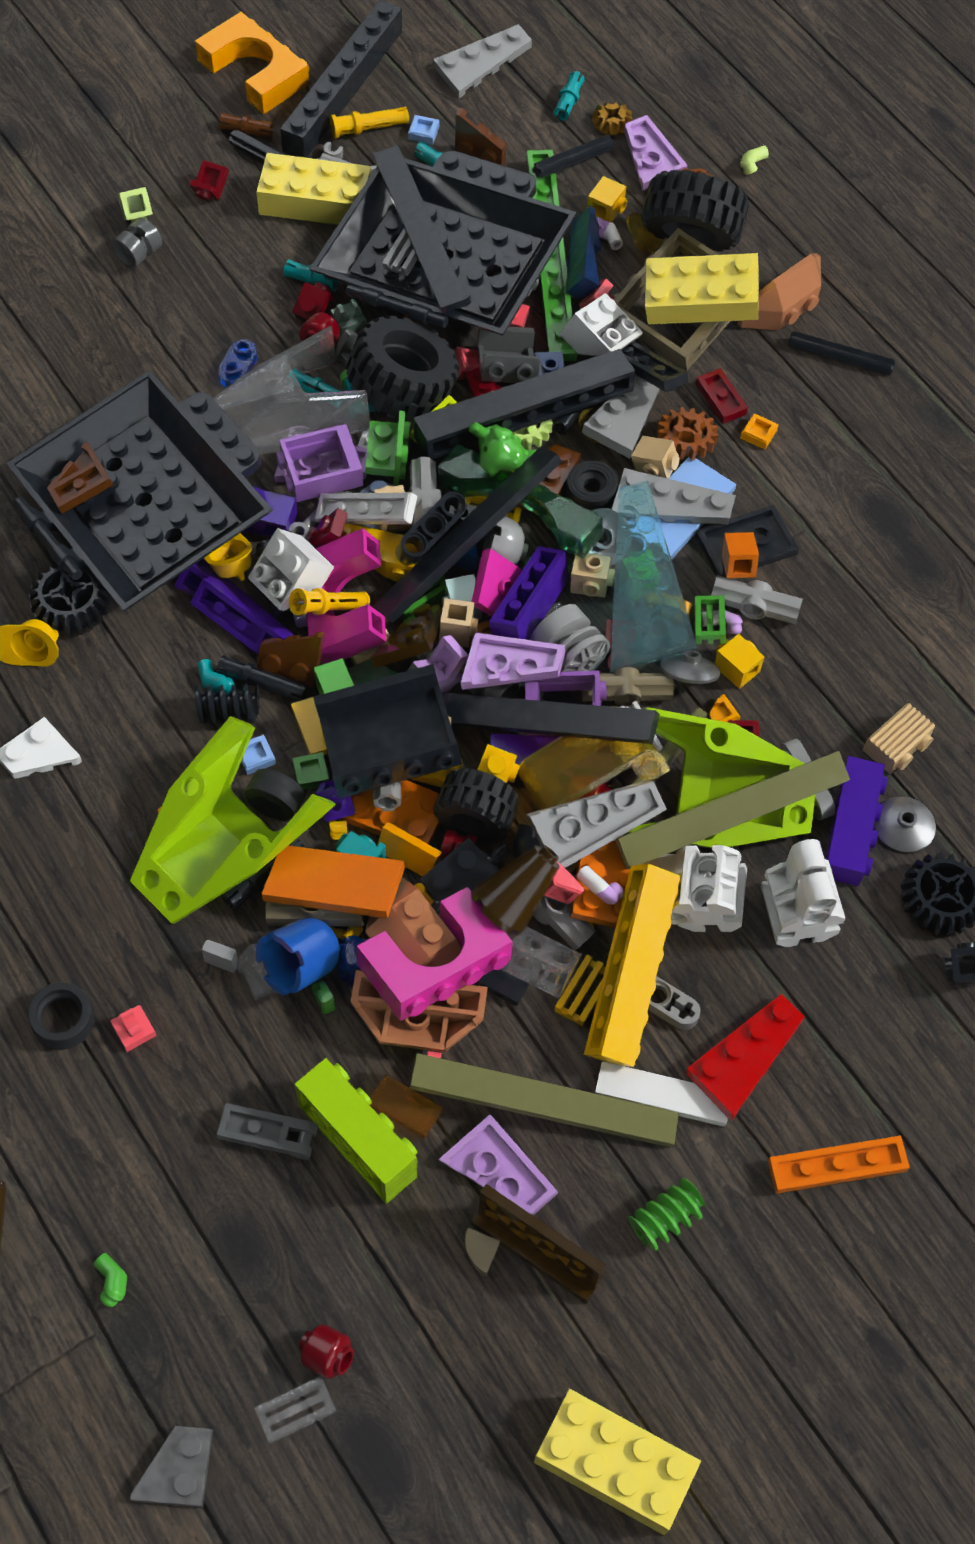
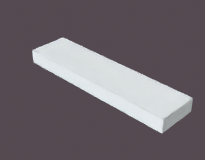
M411 492L320 494L315 522L320 523L325 515L329 516L334 510L339 508L348 513L345 523L412 524L417 496Z
M604 1061L601 1063L595 1094L679 1112L678 1116L725 1127L728 1117L695 1083Z

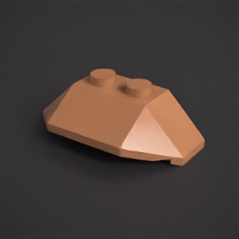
M818 253L809 254L759 291V320L738 321L737 325L741 328L780 330L787 324H793L805 311L814 309L819 302L818 296L821 288V256Z
M401 878L388 919L368 917L365 934L369 939L386 931L401 952L410 961L426 967L443 966L452 962L462 952L457 939L423 894L404 878Z
M356 970L351 1004L379 1044L446 1052L483 1021L488 987L465 985L456 990L448 999L444 1001L438 1000L427 1006L421 1014L414 1017L410 1016L400 1021L362 971Z

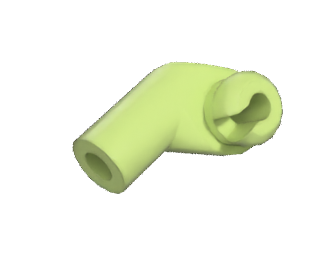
M763 145L744 153L740 161V168L743 167L745 175L757 171L755 162L768 158L769 152L767 147Z

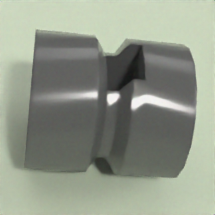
M140 217L127 227V231H122L111 241V248L119 261L128 268L135 269L146 260L147 255H152L158 250L163 242L156 227L147 219Z

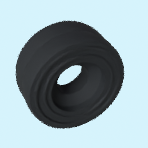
M584 461L577 464L571 469L567 477L566 497L568 502L582 508L586 514L599 508L610 509L614 504L617 494V476L611 467L599 461ZM593 483L600 489L596 492H589L584 486Z
M263 768L258 769L253 774L251 781L245 789L244 796L249 804L261 813L277 820L290 821L305 799V792L298 783L288 776L275 770Z

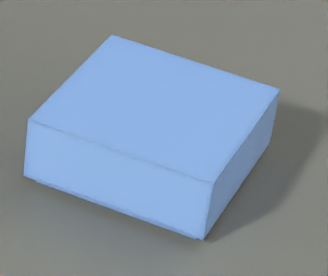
M415 115L408 132V140L424 141L426 144L433 145L439 129V120Z
M264 734L250 740L241 763L247 775L255 773L258 769H265L276 764Z

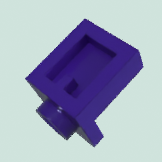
M333 779L320 783L316 795L332 800L336 804L324 815L327 822L355 813L356 810L351 795L339 798Z

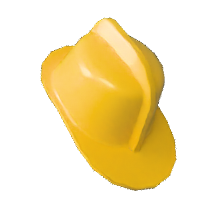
M240 533L203 559L211 565L219 577H236L243 581L245 579L244 572L252 564L251 551L253 546Z
M38 619L27 620L21 625L0 626V661L17 666H50L58 658L56 641L59 633L47 623Z

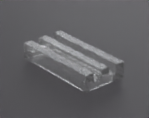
M321 1376L255 1407L269 1444L336 1412ZM319 1389L320 1393L268 1418L266 1417V1413ZM324 1401L325 1407L272 1432L270 1426Z

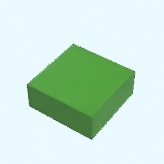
M323 752L293 758L297 783L303 790L319 787L321 782L329 780Z

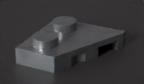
M175 1426L131 1493L130 1500L140 1503L203 1508L213 1435L212 1429Z

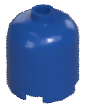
M303 918L276 929L261 937L256 946V960L258 963L263 961L267 975L264 976L265 981L274 991L281 995L297 993L328 975L336 968L340 957V946L335 933L325 922L316 918Z

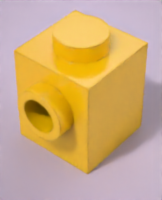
M603 176L589 194L587 208L593 207L596 217L612 222L618 213L621 214L627 205V199L625 198L626 186Z
M737 634L730 641L726 639V644H720L716 649L715 664L719 667L720 672L737 688L740 689L760 673L764 656L751 641L745 640L740 634Z
M487 744L478 770L496 776L505 783L508 781L514 783L520 765L515 763L517 755Z

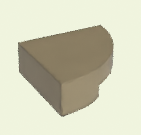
M468 1228L465 1237L467 1255L475 1269L487 1276L500 1241Z

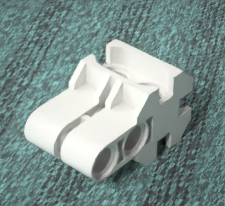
M816 839L800 841L791 847L786 862L766 870L765 878L767 881H763L761 884L775 942L777 945L784 947L797 946L800 939L812 937L813 943L825 941L838 935L840 931L838 924H842L845 921V915L829 860L824 859L820 842Z
M712 845L714 853H700L697 846H685L678 850L676 854H665L644 863L652 864L680 876L679 894L673 905L670 917L671 924H678L679 927L693 932H705L706 928L704 925H717L721 932H732L742 926L747 867L745 863H740L742 856L738 850L724 845Z

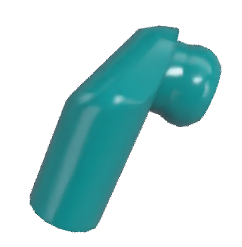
M203 659L197 663L201 683L205 690L207 685H211L213 693L217 694L219 685H223L225 692H230L231 686L234 685L233 679L215 673L212 661L209 659Z

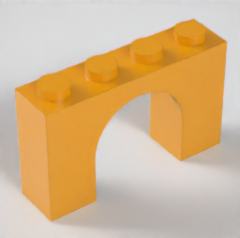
M242 12L195 40L197 61L213 74L231 62L244 57H256L269 63L265 69L245 81L247 101L262 114L267 113L309 85V67L305 60L292 53L286 45H282L271 33L263 30L253 19L248 18Z

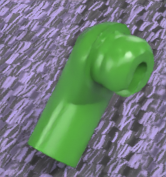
M103 1253L97 1258L93 1266L105 1277L104 1291L100 1294L101 1302L107 1307H114L126 1294L127 1275L107 1253Z

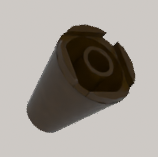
M535 845L477 885L471 892L472 899L475 903L478 899L481 900L485 905L481 909L482 913L496 926L509 934L514 929L515 936H519L526 929L558 872L560 866L557 860L559 857L550 847L544 845L541 848Z

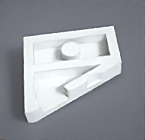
M45 717L0 748V763L14 779L29 776L34 772L54 770L53 766L71 762L72 766L82 762L80 755Z

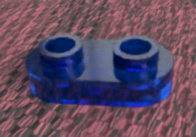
M240 339L231 344L218 369L219 379L223 386L239 388L247 381L258 359L257 347L252 341Z

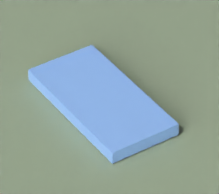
M690 457L669 477L671 480L732 494L736 488L734 482L698 459L691 460ZM634 517L627 522L631 530V539L667 563L695 535L696 530L704 525L691 523L690 520L678 519L675 522H663V519L659 518L634 521Z

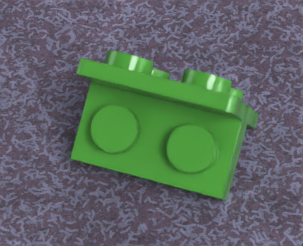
M399 410L398 423L369 422L365 474L392 476L393 485L399 486V479L405 480L410 422H404L405 411Z

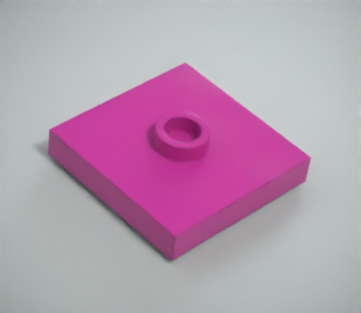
M491 548L483 550L471 602H474L475 607L492 617L522 572V569Z

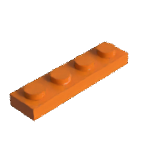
M901 1135L773 1156L768 1159L776 1194L907 1172L910 1169Z

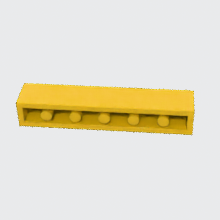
M649 863L631 865L584 1055L612 1064L634 1067L640 1053V1040L643 1028L648 1021L650 999L656 988L655 979L658 967L664 955L663 946L666 934L671 926L670 917L673 905L679 894V875Z

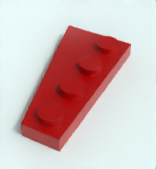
M781 994L687 1068L686 1075L732 1122L759 1081L770 1069L776 1057L782 1052L802 1024L805 1016Z

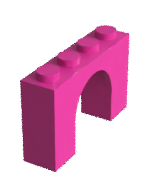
M363 528L316 548L334 566L322 587L327 592H340L351 579L381 566L380 541ZM368 604L339 616H335L334 610H328L323 615H314L312 612H307L306 621L309 636H313L316 632L325 633L320 661L323 664L342 658L343 660L387 642L385 616Z
M468 887L440 901L439 917L457 939L462 949L460 955L452 962L438 967L418 965L410 961L401 952L386 931L357 945L358 967L400 1021L410 1016L414 1017L421 1014L427 1006L438 1000L444 1001L448 999L456 990L465 985L475 984L483 975L492 970L502 969L511 960L513 941L505 931L496 926L482 913L481 909L484 906L479 900L476 903L473 901L471 890Z

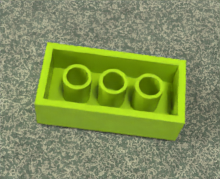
M325 1058L294 1084L298 1106L313 1123L318 1125V1129L387 1204L417 1178L418 1162L415 1155L418 1152L407 1138L400 1139L393 1132L395 1127L383 1112L378 1115L370 1106L372 1104L371 1099L361 1088L355 1090L348 1082L350 1079L349 1075L338 1063L333 1066Z

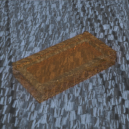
M386 1074L370 1098L372 1101L370 1106L380 1113L383 1112L391 1120L426 1139L443 1112V1107Z

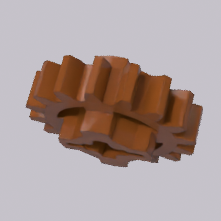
M680 407L679 413L671 409L669 416L662 415L661 422H658L657 438L673 440L676 452L680 454L681 460L685 456L695 460L696 455L705 458L706 451L712 453L714 446L717 444L718 425H713V418L706 419V412L704 411L696 414L695 408H691L690 412H686L683 407Z

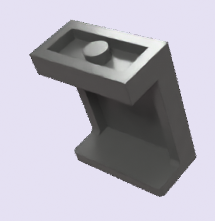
M508 327L503 336L479 328L476 351L481 381L519 383L538 376L540 359L538 356H534L533 352L534 328Z

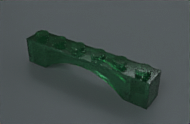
M459 444L438 466L440 486L452 492H457L463 497H488L513 473L512 471L501 470L495 476H490L480 467V455L476 451L467 449ZM537 485L518 503L535 513L547 524L560 548L581 559L586 557L603 536V517L593 510H587L575 504L567 497H562L550 491L543 485Z

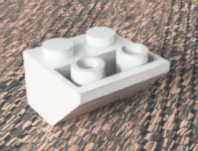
M606 293L576 312L560 333L564 340L578 354L599 356L617 349L621 350L643 334L635 322Z
M277 528L248 579L279 610L285 611L289 609V596L294 589L303 588L306 591H311L315 588H322L334 566L303 536Z

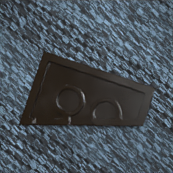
M424 604L415 608L386 640L387 642L382 644L370 657L374 668L430 652L440 626L442 615L440 604L433 606Z

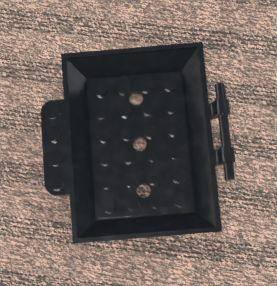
M457 151L443 153L433 167L404 158L448 256L453 257L449 260L468 301V305L442 314L418 260L408 276L385 270L383 267V260L404 227L378 167H376L309 270L348 283L346 295L361 299V302L364 304H371L375 308L384 307L408 315L413 321L418 320L425 325L431 323L445 328L448 318L503 336L577 215V212L533 199L536 194L534 177L512 168ZM405 257V259L403 260V262H402V264L400 265V267H402V265H403L404 262L406 261L407 257ZM491 272L501 273L500 275H496L494 277L488 276V274H490Z
M150 370L6 463L44 511L39 512L34 507H30L23 497H18L13 502L21 514V520L31 532H35L50 550V556L60 569H65L73 580H78L82 577L83 573L79 568L89 567L124 612L273 511L270 505L246 479L256 472L262 464V458L257 447L209 394L197 392L179 403ZM88 441L112 481L113 486L62 514L47 487L55 477L62 473L63 468L69 461L75 462L83 452L81 446ZM118 464L122 465V467L119 470L110 471V469L113 466ZM143 500H152L147 506H139ZM50 531H60L73 548L69 549L65 545L59 544ZM182 535L178 542H169L173 536Z

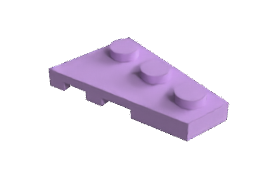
M647 115L625 123L624 133L642 191L648 189L651 179L663 171L670 172L671 170L681 171L684 168L687 169L688 165Z

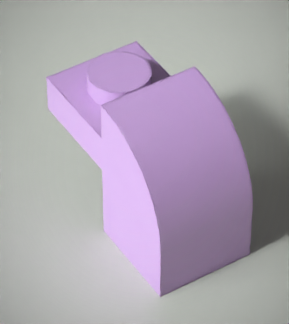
M451 635L443 636L430 658L412 662L407 671L433 664L441 693H446L461 680L463 675L460 673V670L469 655Z

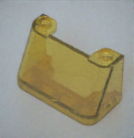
M560 736L526 757L521 762L518 773L537 809L543 810L575 801L629 767H632L636 775L643 780L657 779L670 771V768L662 754L653 744Z

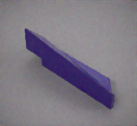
M201 559L182 572L174 585L176 588L193 596L190 604L255 653H259L260 644L265 639H285L288 636L294 635L228 578L219 577L211 565L204 559Z

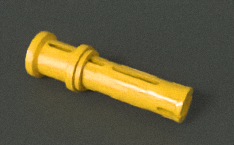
M406 106L372 113L360 114L359 112L352 111L350 115L338 117L334 114L330 115V128L334 139H338L339 135L352 133L360 135L362 131L409 123V114Z
M296 588L289 596V608L293 614L302 616L307 612H312L314 615H323L328 610H354L366 604L370 605V597L364 591L327 592L323 588H315L311 591ZM304 601V604H298L297 602Z

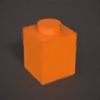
M754 532L724 533L722 560L726 578H756L759 552Z

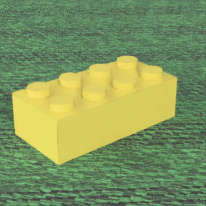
M267 153L257 188L259 215L339 225L370 178L371 166Z
M758 253L646 258L645 309L648 324L759 320Z
M569 1389L536 1455L534 1463L665 1536L673 1524L701 1460Z

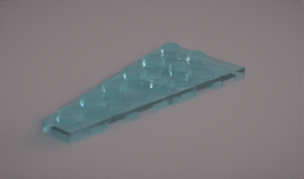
M648 481L619 488L610 673L620 668L634 667L680 655L688 650H697L695 637Z

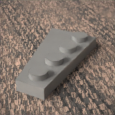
M518 24L433 59V68L455 95L461 98L469 87L475 88L482 83L483 77L489 73L493 75L499 71L500 65L505 62L510 63L530 49L532 39Z
M635 375L634 391L608 399L583 425L582 433L630 459L660 389Z
M624 468L612 510L617 511L623 517H634V521L659 518L663 519V522H675V520L684 519L690 520L691 523L728 525L736 495Z
M646 780L528 813L526 816L541 846L546 845L550 847L559 857L557 862L566 868L667 809L654 781Z

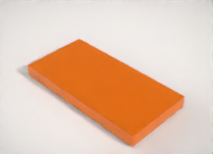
M288 845L275 859L263 889L262 898L265 902L388 919L405 870V865L402 860Z

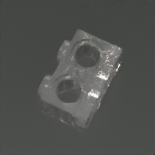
M526 927L519 936H515L512 940L511 960L501 970L559 998L573 978L582 954Z

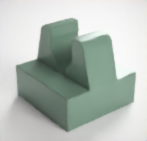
M352 299L350 303L345 305L338 304L336 308L330 310L331 316L340 327L341 335L347 329L355 332L363 329V326L367 324V320L355 299Z

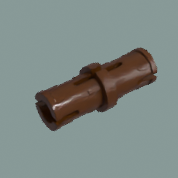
M221 113L219 121L223 122L222 124L219 123L220 130H239L246 135L260 136L267 139L272 137L273 130H270V128H273V122L251 119V116L248 115L243 117Z

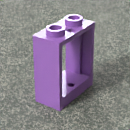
M346 424L279 440L281 452L276 453L280 470H286L287 475H284L285 485L288 492L293 491L296 502L320 497V494L336 493L363 486V469ZM339 450L345 467L344 470L299 480L293 460Z
M599 671L560 672L558 678L526 681L525 700L540 701V692L592 690L593 705L601 706V700H607L606 681H600ZM526 733V735L555 736V735Z

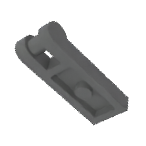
M226 1103L217 1131V1138L288 1154L298 1159L309 1160L312 1152V1147H310L311 1139L316 1136L318 1125L307 1120ZM290 1131L299 1134L297 1142L287 1140Z

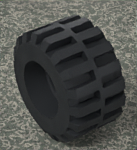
M460 768L459 770L454 769L446 775L433 810L435 817L447 829L457 830L463 836L468 834L479 836L478 842L498 843L499 841H504L509 834L520 805V798H518L519 795L509 784L498 777L475 769Z

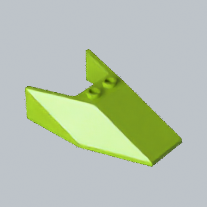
M649 707L643 708L645 710H656L660 714L655 734L678 746L684 753L676 814L805 764L737 724ZM816 794L690 844V846L712 848V845H724L732 847L811 833ZM654 823L639 825L623 835L629 834L631 832H634L636 830H639Z
M232 716L226 720L170 787L130 879V882L172 924H175L257 873L336 805L332 800L312 794L284 828L276 832L272 831L232 791L233 780L255 730V727Z

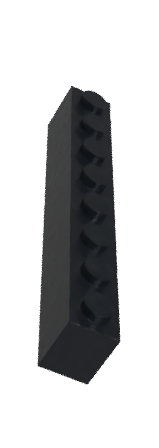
M382 0L378 1L280 128L282 152L304 158L310 155L329 130L330 115L334 114L338 117L402 33L401 7Z
M617 349L414 417V438L424 455L433 460L479 444L478 438L469 432V426L474 422L479 423L485 428L498 425L515 432L634 391L635 370L623 352Z

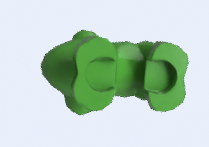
M477 422L469 426V432L479 440L480 467L490 476H495L501 470L515 471L536 451L535 449H524L521 445V439L512 434V431L498 425L485 428Z

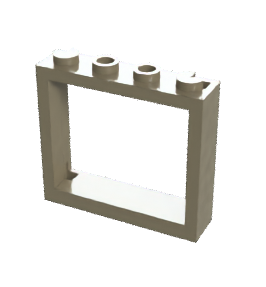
M677 228L668 239L665 238L659 250L648 258L677 257L679 253L685 256L719 254ZM646 261L643 268L629 278L626 287L620 293L614 295L616 304L643 332L638 338L686 371L730 322H703L680 348L628 313L630 308L646 292Z

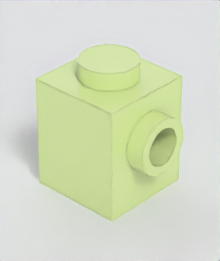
M146 187L117 193L124 220H131V223H133L140 217L147 219L146 216L153 214Z

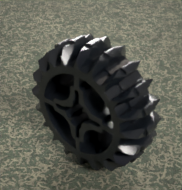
M48 565V573L39 572V581H32V590L29 591L30 608L34 612L35 619L44 621L51 628L57 630L58 633L65 630V634L68 636L75 630L82 635L83 628L85 627L93 631V622L102 623V615L108 614V605L111 604V596L89 567L79 568L83 573L82 577L78 580H73L65 569H60L59 567L52 568ZM68 593L71 594L73 600L72 603H70Z
M941 851L934 858L927 854L922 861L916 860L912 868L907 869L904 875L905 879H903L900 886L903 890L900 895V901L907 902L904 906V912H913L911 922L918 920L923 922L921 925L922 930L927 929L928 926L932 927L934 936L939 934L941 929L948 937L952 935L954 930L960 935L964 933L966 928H973L975 926V866L967 868L965 866L966 858L960 860V862L955 861L954 853L945 859ZM920 883L925 886L924 891L929 896L928 901L925 900L921 892ZM960 887L965 893L967 905L963 902L964 898L959 893Z

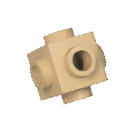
M576 551L571 573L570 593L605 598L607 586L613 587L615 569L610 568L611 556Z

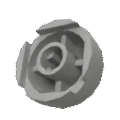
M506 516L481 539L479 546L483 550L491 548L515 565H517L519 560L524 561L528 552V544L524 543L525 536L522 527ZM478 557V569L481 561L480 557Z

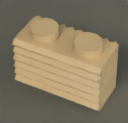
M907 703L867 739L862 751L875 762L885 764L884 770L892 774L897 768L903 770L912 761V754L917 749L923 752L933 741L931 734L935 725L925 715H922L920 711H917L915 707H912L911 703Z

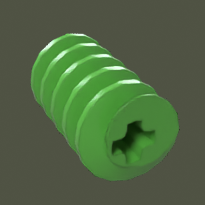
M686 1178L679 1180V1187L671 1185L667 1190L668 1195L660 1193L657 1196V1202H647L646 1210L638 1208L635 1211V1218L628 1216V1221L636 1235L655 1252L659 1249L656 1242L657 1238L666 1244L669 1243L668 1230L676 1236L681 1234L678 1226L679 1222L685 1227L690 1228L692 1224L689 1215H693L699 1221L703 1218L700 1208L705 1206L704 1200L697 1188Z

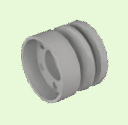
M576 604L562 606L550 613L536 627L529 639L565 645V656L560 672L593 671L604 660L610 648L609 641L601 635L595 626H590L591 621Z

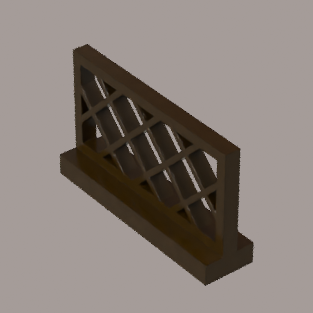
M488 1184L484 1186L480 1192L479 1211L472 1220L471 1225L485 1235L499 1240L501 1246L587 1304L606 1275L604 1270L606 1265Z

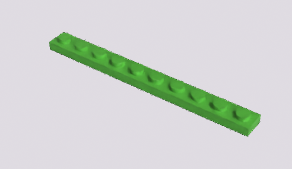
M553 150L527 151L528 174L534 177L536 183V194L533 199L559 206L556 173L537 178L535 173L532 172L534 163L553 156ZM562 238L540 274L548 352L562 351L564 361H576L577 352L560 335L561 331L573 317L570 294L566 293L567 266L564 240Z

